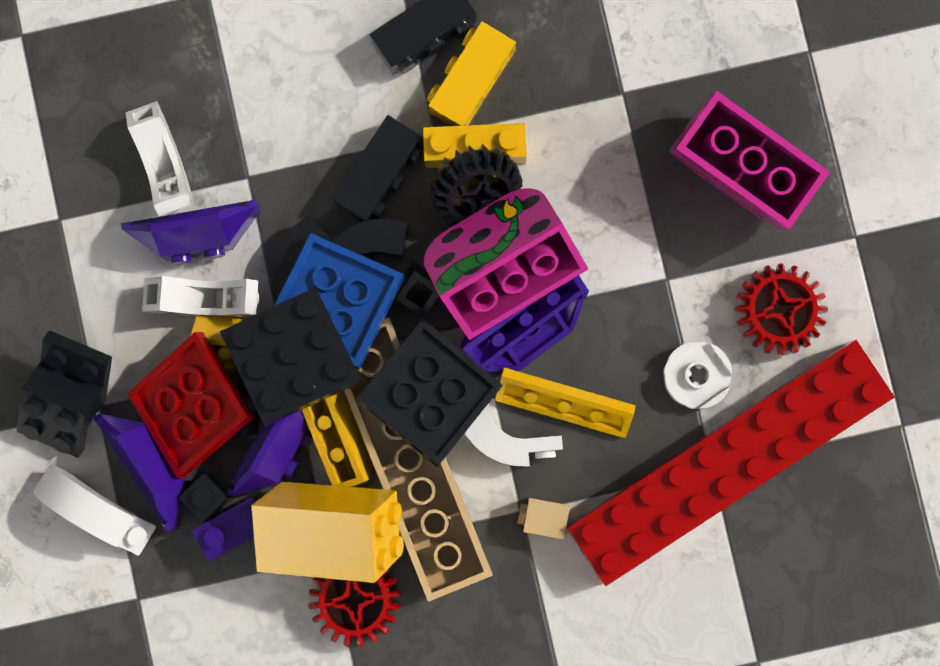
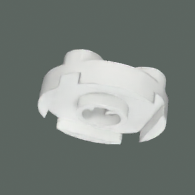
M693 341L679 346L670 354L663 368L664 385L668 394L675 402L689 409H705L716 405L727 395L730 388L731 363L719 347L710 343ZM692 366L698 370L701 368L705 369L706 374L703 376L705 382L700 385L697 381L693 383L690 381L689 377L692 375L690 368Z

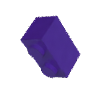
M251 497L192 530L208 561L215 560L254 538L251 505L258 501L259 497Z

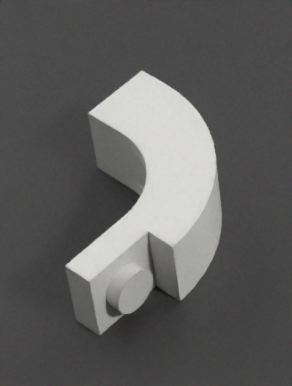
M156 101L126 112L128 130L143 161L151 187L153 205L158 216L167 213H177L184 207L191 205L190 200L193 198L189 182L174 139L158 102Z
M165 276L144 278L142 312L188 317L208 315L248 318L249 315H256V308L259 302L258 280L199 281Z
M489 403L464 433L472 445L482 454L494 461L510 466L529 467V453L535 452V459L556 457L555 450L563 449L562 435L521 439L504 433L495 424L491 416Z
M52 464L48 466L32 492L42 503L69 522L116 548L119 546L138 556L157 527L151 521L98 494L78 477Z

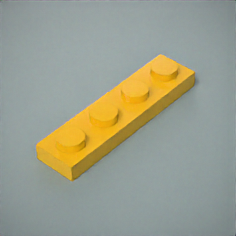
M508 368L503 370L500 380L503 386L497 392L495 398L497 402L622 438L627 436L636 407L633 404Z

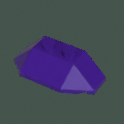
M254 199L121 223V228L164 260L171 261L172 265H182L192 262L191 257L204 255L205 259L224 257V251L235 248L258 216L260 206Z
M578 275L473 339L469 340L465 335L460 347L468 357L486 372H503L504 368L520 371L573 331L580 315L583 301L586 299L589 290Z
M302 410L267 427L262 426L225 494L230 497H236L283 482L284 478L287 480L291 479L299 465V462L295 460L301 448L307 450L313 440Z
M103 414L95 415L93 419L131 475L166 532L177 530L184 503L179 497L188 488V478H176L143 422Z

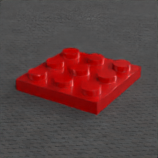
M194 332L127 393L176 478L186 477L255 417L203 332Z

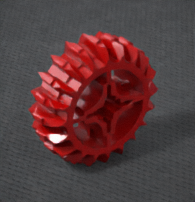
M783 263L777 265L776 274H774L770 265L763 268L764 277L755 271L751 274L755 284L747 280L742 284V287L749 294L738 293L736 295V299L745 303V305H739L734 308L735 313H745V317L736 321L737 326L748 325L749 329L742 336L748 338L754 334L756 336L752 343L754 348L761 345L763 341L766 342L764 353H771L774 345H776L777 354L779 356L785 355L787 345L790 352L795 354L799 352L798 342L801 346L807 348L811 345L808 336L815 339L820 336L819 331L814 325L822 327L826 324V320L817 316V314L828 311L827 306H818L817 303L826 298L825 293L815 295L813 290L820 285L819 282L814 281L808 285L806 280L809 278L810 273L805 271L800 277H797L798 267L795 265L790 267L788 274H786ZM778 283L787 284L795 288L802 298L788 297L784 293L783 288H779ZM767 285L769 290L767 294L768 306L761 311L755 312L756 297L759 291ZM777 301L779 302L780 306L795 305L794 307L788 309V312L784 313L786 318H784L781 313H772L769 315H767L766 313L772 311L774 307L778 306V304L776 303ZM806 307L807 314L804 325L795 334L793 330L795 325L794 313ZM768 320L774 322L779 331H783L784 337L767 332L759 322Z
M382 575L376 581L381 588L380 591H367L360 586L359 581L347 580L345 593L332 598H327L334 579L313 578V581L320 585L321 588L320 590L310 589L309 595L319 597V601L309 603L308 607L312 610L320 608L321 613L315 615L312 620L314 623L322 619L326 621L327 624L320 629L322 634H325L330 628L335 630L331 636L332 642H336L340 634L345 635L344 646L348 647L352 642V636H356L357 644L361 647L364 646V635L367 634L370 641L374 643L378 640L375 629H378L384 635L389 632V629L383 623L384 620L395 624L397 618L389 613V610L398 611L401 609V604L391 602V598L401 596V590L390 591L389 586L398 581L396 577H391L386 581ZM353 586L354 590L359 591L358 595L361 593L363 597H372L365 599L358 605L357 613L356 609L351 607L352 604L349 606L347 602H338L351 596ZM383 601L379 617L373 623L364 626L365 606ZM342 608L347 610L350 614L351 622H353V627H348L338 622L329 609Z

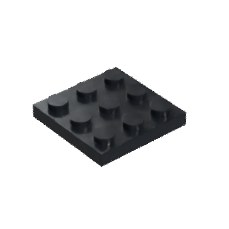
M316 287L220 331L264 427L361 382V378Z
M422 319L356 398V401L437 467L503 385Z

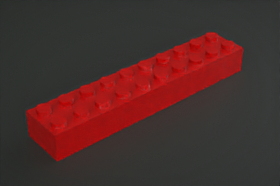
M857 340L848 342L587 512L566 528L602 584L606 587L895 398V396Z

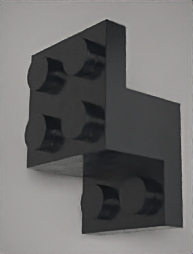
M49 330L42 340L41 360L20 389L17 432L23 434L28 439L37 440L49 445L61 453H67L79 458L85 449L87 428L106 401L112 356Z

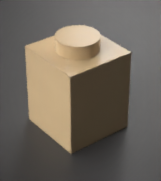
M528 498L527 504L521 503L517 524L523 525V532L564 540L570 505Z

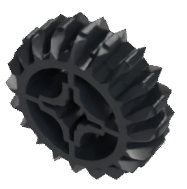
M484 144L478 150H474L469 145L467 152L460 153L456 150L453 159L444 157V166L436 167V176L431 178V198L436 211L440 216H443L447 224L453 222L456 225L502 196L523 187V180L517 164L514 163V160L511 159L506 151L500 152L496 146L488 150Z

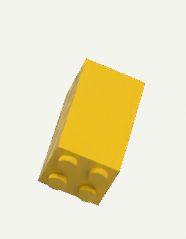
M281 482L251 505L257 572L375 583L403 552L404 542L403 538L399 536V522L402 509L400 503H397L396 490Z

